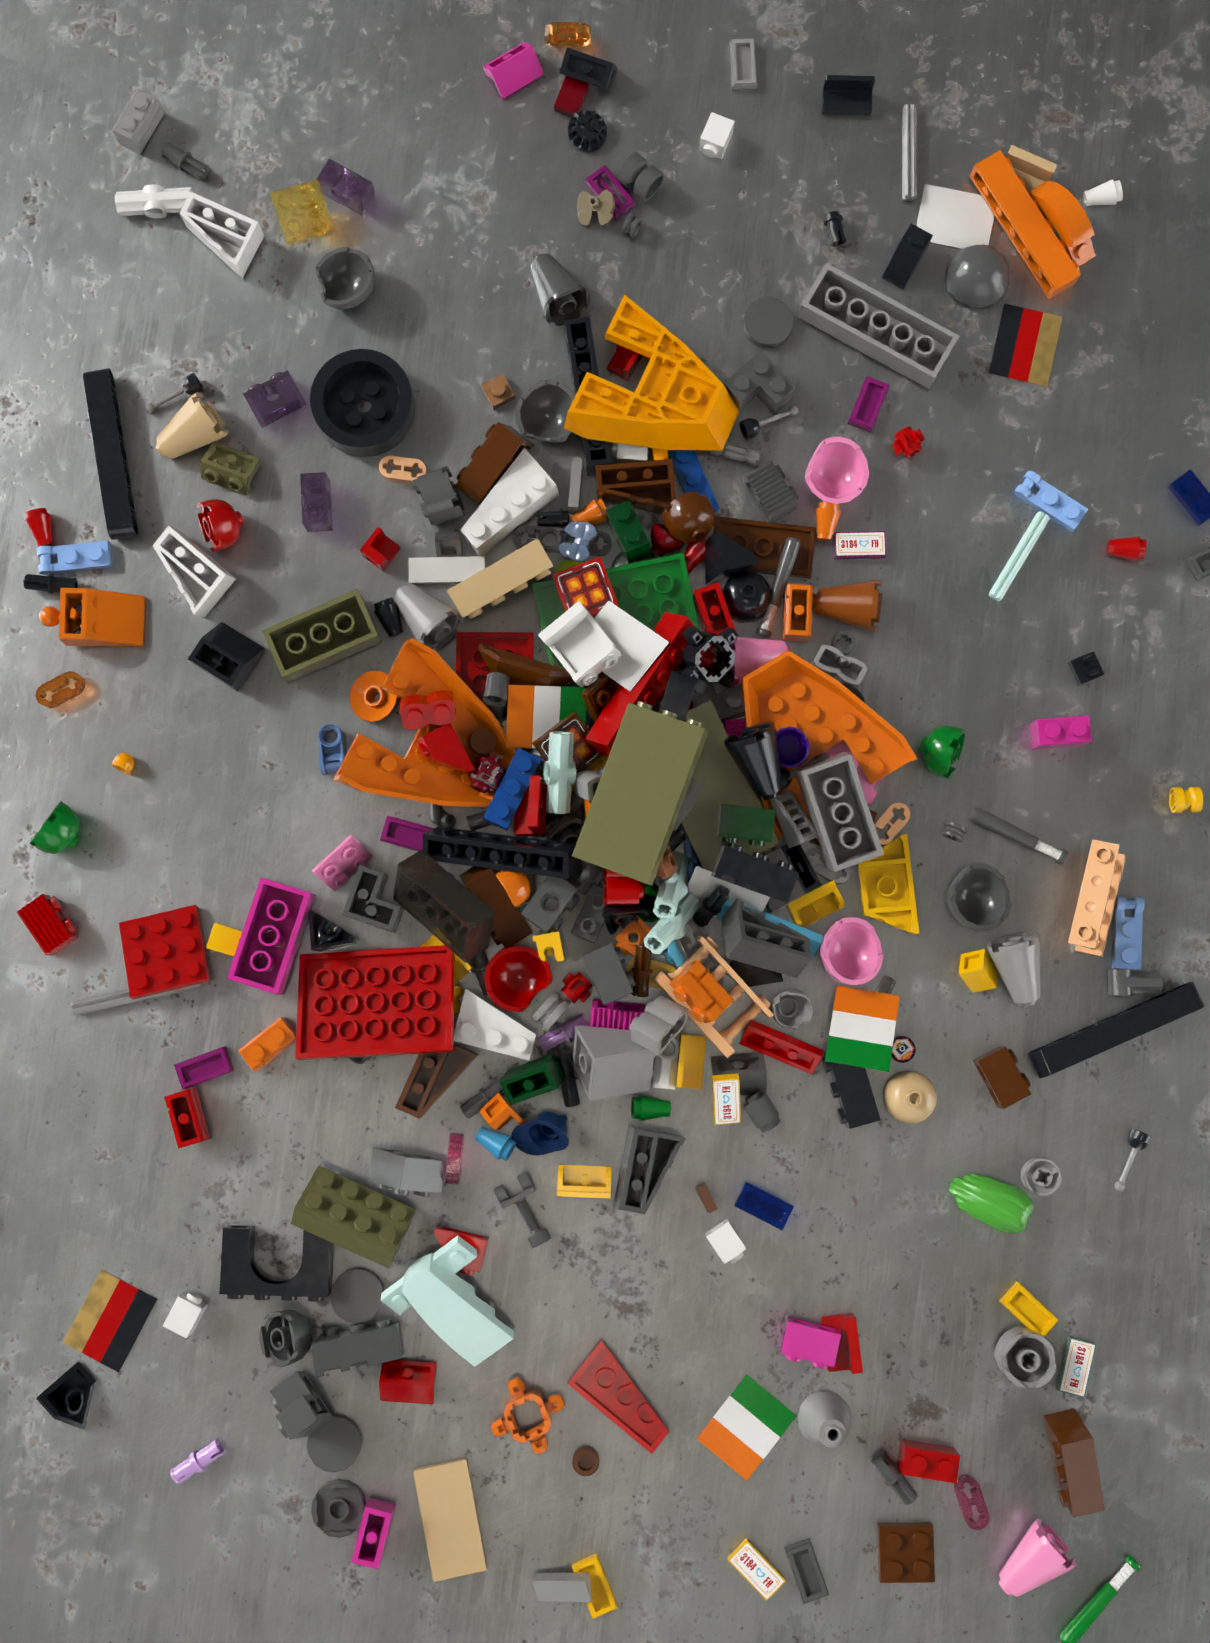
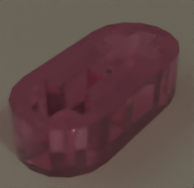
M450 1133L445 1177L446 1184H460L464 1134Z
M961 1475L957 1479V1484L954 1483V1491L962 1517L971 1529L982 1530L989 1522V1513L980 1485L971 1475ZM966 1482L970 1486H974L970 1489L971 1499H968L965 1492L961 1491L964 1489V1483ZM973 1505H975L979 1513H982L979 1515V1521L977 1522L969 1518L973 1515L971 1509Z

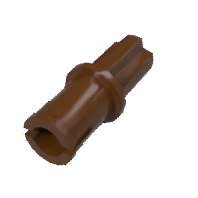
M644 943L636 945L635 968H632L636 986H633L632 996L637 995V997L649 996L650 974L653 972L650 969L651 950L645 947Z

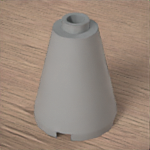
M404 584L397 589L395 603L417 641L439 651L456 637V632H459L456 629L458 624H463V618L456 610L414 584Z
M1027 932L1013 933L998 937L997 944L992 945L991 941L986 944L987 951L1014 1003L1020 1004L1021 1007L1033 1006L1036 1004V1000L1041 997L1040 936L1037 932H1033L1034 936H1027Z
M817 1391L807 1396L801 1403L798 1413V1426L805 1439L813 1445L825 1448H837L844 1443L852 1424V1416L847 1403L838 1394Z

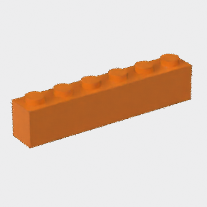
M999 150L975 164L969 177L1047 298L1051 299L1076 283L1081 276L1079 266L1074 260H1071L1066 252L1065 244L1056 237L1050 221L1044 218L1039 210L1037 201L1031 198L1027 192L1023 179L1018 177L1012 169L1010 159Z

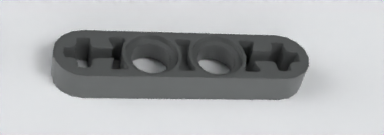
M521 525L513 533V541L518 549L535 540L527 539L526 543H522L518 537H521L524 532L528 533L530 538H536L535 533H539L538 539L547 553H560L559 545L561 543H568V539L572 537L565 532V528ZM598 531L597 538L591 542L596 543L599 538H602L607 545H603L602 549H598L596 544H590V549L588 550L591 556H605L611 551L612 540L608 533ZM546 534H554L557 537V542L553 546H547L543 543L542 540Z

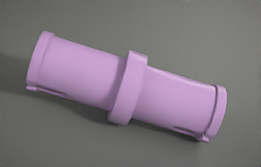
M215 1439L200 1451L195 1450L189 1454L188 1459L170 1469L173 1481H176V1484L179 1485L196 1472L201 1473L206 1470L208 1464L225 1454L222 1442L219 1443V1439Z

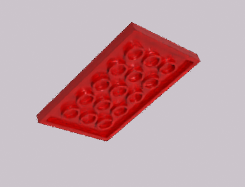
M453 945L300 954L295 1058L297 1060L454 1052L455 947Z

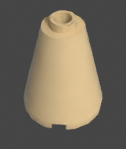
M194 393L157 436L156 441L158 444L155 447L164 458L168 456L170 459H174L220 440L229 434V431L222 429L226 424L210 402L204 404L200 400L204 397L201 393Z

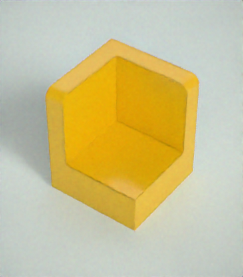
M214 923L206 948L234 957L242 931Z
M986 949L961 954L959 976L971 992L975 993L997 988L998 970Z

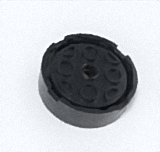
M353 349L342 352L331 358L321 367L311 386L310 407L319 430L333 447L346 452L348 455L373 457L384 454L402 442L405 434L413 424L415 400L409 380L400 365L381 352L370 349ZM362 400L371 404L369 411L360 412L358 410V405Z

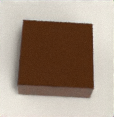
M703 1182L696 1186L695 1189L707 1212L711 1213L718 1208L705 1183Z

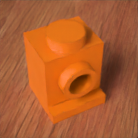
M640 918L637 922L635 920L630 922L615 937V940L618 942L615 947L619 946L624 956L630 954L634 957L636 955V945L644 943V938L651 931V928ZM636 933L638 941L635 943L630 942L628 935Z

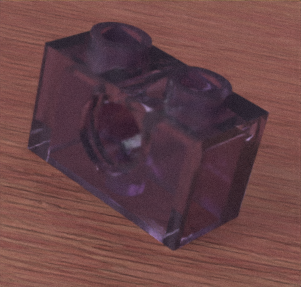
M330 158L316 178L321 194L363 217L376 198L371 181Z
M288 370L275 373L270 377V380L262 384L252 385L247 392L243 393L262 428L306 405ZM272 394H279L276 400H268Z
M326 472L300 474L302 524L307 532L333 531L331 481Z

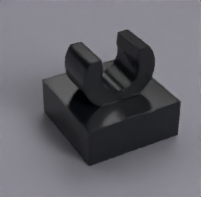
M1094 651L1068 662L1078 686L1104 675Z

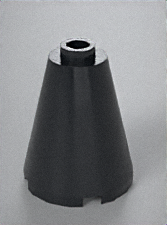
M761 723L744 728V733L738 737L736 733L729 735L723 741L724 745L756 796L763 797L764 800L778 796V791L782 789L775 724Z

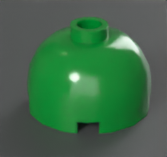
M948 725L940 726L931 731L928 738H922L919 752H923V762L931 773L946 779L952 777L956 768L951 767V765L960 759L965 740L964 729Z
M60 801L29 844L38 850L50 854L61 853L67 847L73 849L81 838L77 834L80 828V819L77 813Z

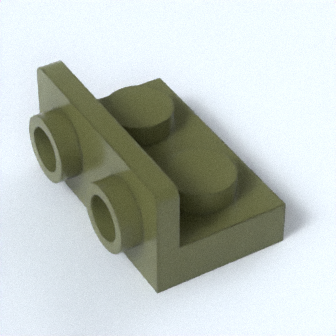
M218 442L211 444L200 461L201 478L203 480L244 495L249 494L250 481L261 466L260 458Z

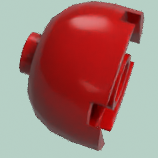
M211 499L199 502L197 508L202 507V513L198 514V520L205 541L209 542L211 539L214 546L210 547V550L215 553L231 547L238 540L240 527L243 526L241 513L239 511L235 512L232 505L224 500Z

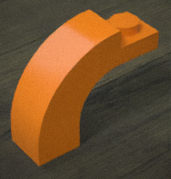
M1047 180L1028 192L1031 198L1037 201L1039 210L1044 218L1048 219L1057 231L1060 239L1065 244L1066 252L1071 260H1074L1080 266L1095 257L1090 238L1095 235L1094 230L1081 204L1070 191L1056 182Z

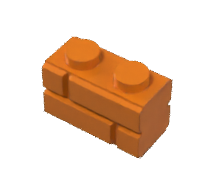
M787 584L784 591L783 641L803 643L809 641L812 625L813 585Z
M699 960L690 962L670 982L671 987L674 989V996L679 1001L688 1004L692 1009L690 1011L691 1015L699 1022L709 1023L715 1021L734 1001Z
M280 1017L238 1051L253 1071H260L288 1049L289 1045H293L296 1042V1029L286 1017Z

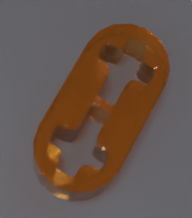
M551 22L545 25L544 41L551 46L584 47L591 42V27L585 23Z
M73 671L65 672L39 686L36 690V700L47 708H55L80 695L85 689V680ZM70 678H72L73 680L77 681V682L74 684V685H75V688H74V689H71L70 687H66V686H68V685L70 684V682H69V679H70ZM48 690L54 693L51 696V701L44 699L47 696L46 691Z

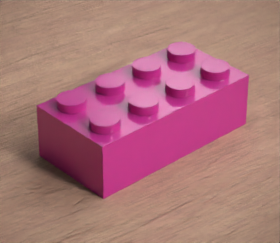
M260 877L227 979L277 995H283L308 921V914L312 909L316 895Z

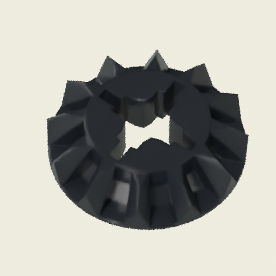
M584 109L578 113L575 112L569 120L567 131L569 139L574 146L584 151H591L600 147L605 141L607 126L604 118L597 114L595 110L589 111ZM590 121L592 125L591 129L594 131V133L589 132L588 135H586V137L583 138L584 129L581 128V126H586L587 123H589Z

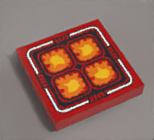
M601 556L552 574L565 612L578 601L592 616L598 614L608 601L617 607L619 606Z

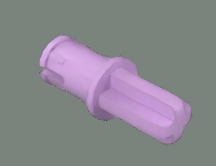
M581 1013L562 1025L559 1023V1027L539 1037L538 1042L541 1048L547 1051L565 1040L569 1042V1038L575 1035L576 1026L589 1025Z

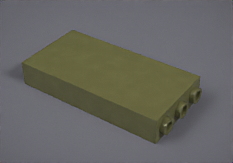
M711 700L689 710L685 718V722L689 718L703 723L702 728L708 732V736L692 777L705 787L680 824L701 867L712 872L720 847L728 846L729 844L728 842H722V836L716 835L720 804L762 808L726 749L723 741L728 735ZM773 831L772 842L765 841V846L749 845V839L740 838L738 843L732 844L743 847V853L753 856L754 852L767 855L775 851L774 846L779 844V841Z
M638 701L637 705L631 703L627 705L572 856L652 886L708 732L702 728L703 723L688 718L687 722L678 720V715L663 710L662 714L652 711L653 706Z

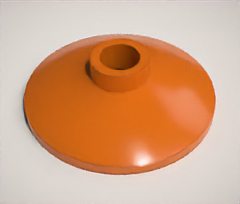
M377 670L368 671L360 675L353 683L350 691V705L359 718L369 722H377L388 717L394 710L398 697L381 688L388 674ZM380 693V699L376 702L375 696Z

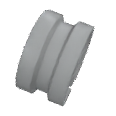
M556 991L552 992L531 1017L535 1022L539 1021L543 1024L542 1028L547 1032L571 1005L567 1000L563 1001L560 999V994Z
M1035 1157L1029 1159L1022 1167L1021 1180L1028 1191L1036 1195L1048 1196L1059 1189L1062 1182V1174L1055 1162L1046 1158ZM1038 1171L1045 1173L1043 1181L1036 1180L1039 1175Z

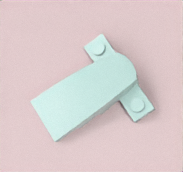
M457 1235L434 1254L422 1256L414 1261L401 1279L381 1293V1301L399 1315L413 1306L421 1318L444 1342L476 1367L513 1340L514 1331L495 1317V1309L475 1296L474 1286L455 1275V1273L477 1258V1249Z

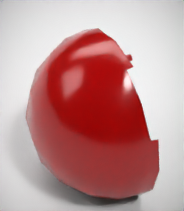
M513 945L498 951L487 964L484 976L487 994L492 1001L504 1010L523 1012L530 1005L533 998L541 990L546 989L553 980L548 962L546 960L542 961L536 950L522 945Z

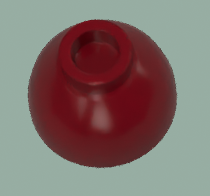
M654 523L650 539L652 542L651 551L663 557L665 553L677 551L684 544L675 539L668 532L665 525Z

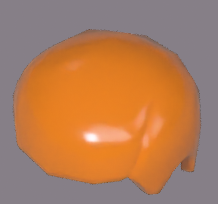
M502 870L496 874L497 879L504 887L514 907H519L529 900L531 886L529 879L524 873Z

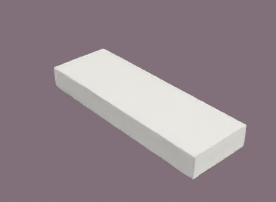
M485 556L409 558V584H459L485 569L486 558Z

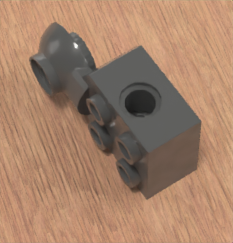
M582 861L581 870L577 872L580 875L578 879L573 876L568 879L547 876L521 912V915L546 934L551 931L557 932L564 922L562 915L566 910L571 912L580 900L577 894L585 895L592 884L598 887L602 882L603 868ZM549 899H557L559 901V906L556 910L549 911L545 908V904Z

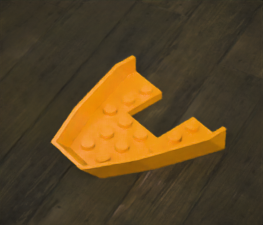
M624 294L604 339L650 358L635 393L587 372L567 412L563 429L586 439L664 450L722 451L740 412L724 384L685 343Z

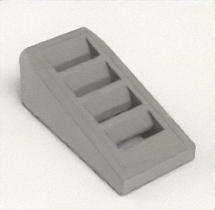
M791 791L770 799L789 848L818 837L814 826ZM786 801L787 806L784 807L782 802Z

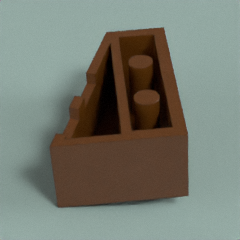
M500 422L496 425L493 424L488 429L485 435L487 439L482 446H478L471 455L473 460L457 476L458 482L455 487L478 504L483 502L524 448L530 450L534 446V443L513 427Z
M672 459L595 466L598 499L601 498L602 501L613 504H620L630 500L635 509L663 515L665 509L668 513L669 509L672 508L671 502L676 499Z
M473 866L459 875L465 886L461 889L462 893L469 903L474 901L479 909L475 912L483 925L488 922L493 929L489 934L497 946L501 943L505 948L513 946L533 933L517 907L513 906L507 892L492 869Z
M455 1043L454 1052L419 1054L395 1108L416 1118H422L479 1054Z
M1074 1408L1043 1415L1055 1462V1475L1061 1486V1490L1058 1493L1062 1506L1064 1508L1068 1507L1073 1518L1104 1511L1105 1506L1093 1437Z

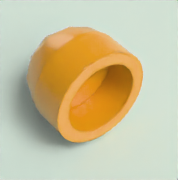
M120 753L115 757L111 765L117 770L130 775L135 761L129 753Z

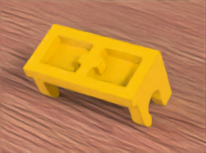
M833 880L784 906L794 924L806 927L844 908L845 902Z
M559 931L532 936L533 942L537 944L538 954L542 961H547L546 950L548 955L553 954L552 948L554 949V956L557 962L566 961Z
M559 1164L557 1196L611 1199L612 1166Z

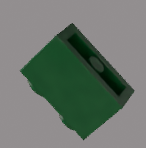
M630 500L606 509L608 524L627 564L651 556L650 541Z
M720 804L716 835L722 836V842L738 843L740 838L749 839V845L765 846V841L772 842L775 810Z
M553 1053L508 1069L499 1083L509 1104L513 1105L557 1089L565 1076Z

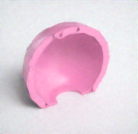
M839 436L826 438L818 445L808 464L805 482L810 491L822 501L833 504L849 502L859 496L867 485L870 473L867 459L861 447L852 440Z
M857 917L842 918L829 928L823 938L819 957L826 972L836 981L849 985L865 984L876 976L882 966L884 954H882L881 941L874 930L875 928L866 920Z

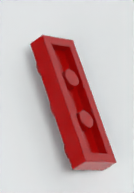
M751 1019L739 1044L811 1075L820 1062L824 1051Z

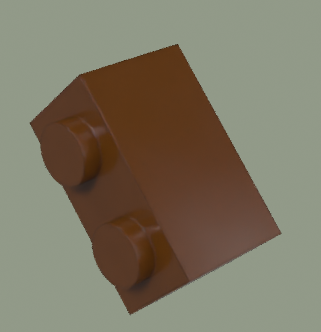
M999 1046L972 1060L997 1108L1005 1109L1031 1095L1028 1089L1031 1087L1027 1076L1023 1072H1019L1016 1063H1018L1017 1057L1006 1046Z

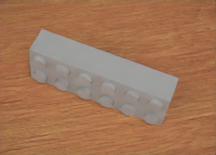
M827 263L801 304L798 318L928 389L931 388L959 338L958 334Z

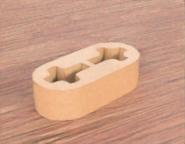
M391 455L383 457L379 463V471L382 477L391 482L414 485V479L427 473L425 464L418 459ZM390 463H394L395 468L401 470H392L391 474H388L385 467H389ZM415 467H419L422 473H418L416 477H413L411 472L406 471H414Z
M898 802L892 804L874 823L877 830L883 829L885 825L889 827L885 832L887 839H880L881 846L891 842L908 822L910 810L905 804ZM892 809L895 811L901 809L903 811L901 816L904 819H897L892 824L890 822L894 816Z

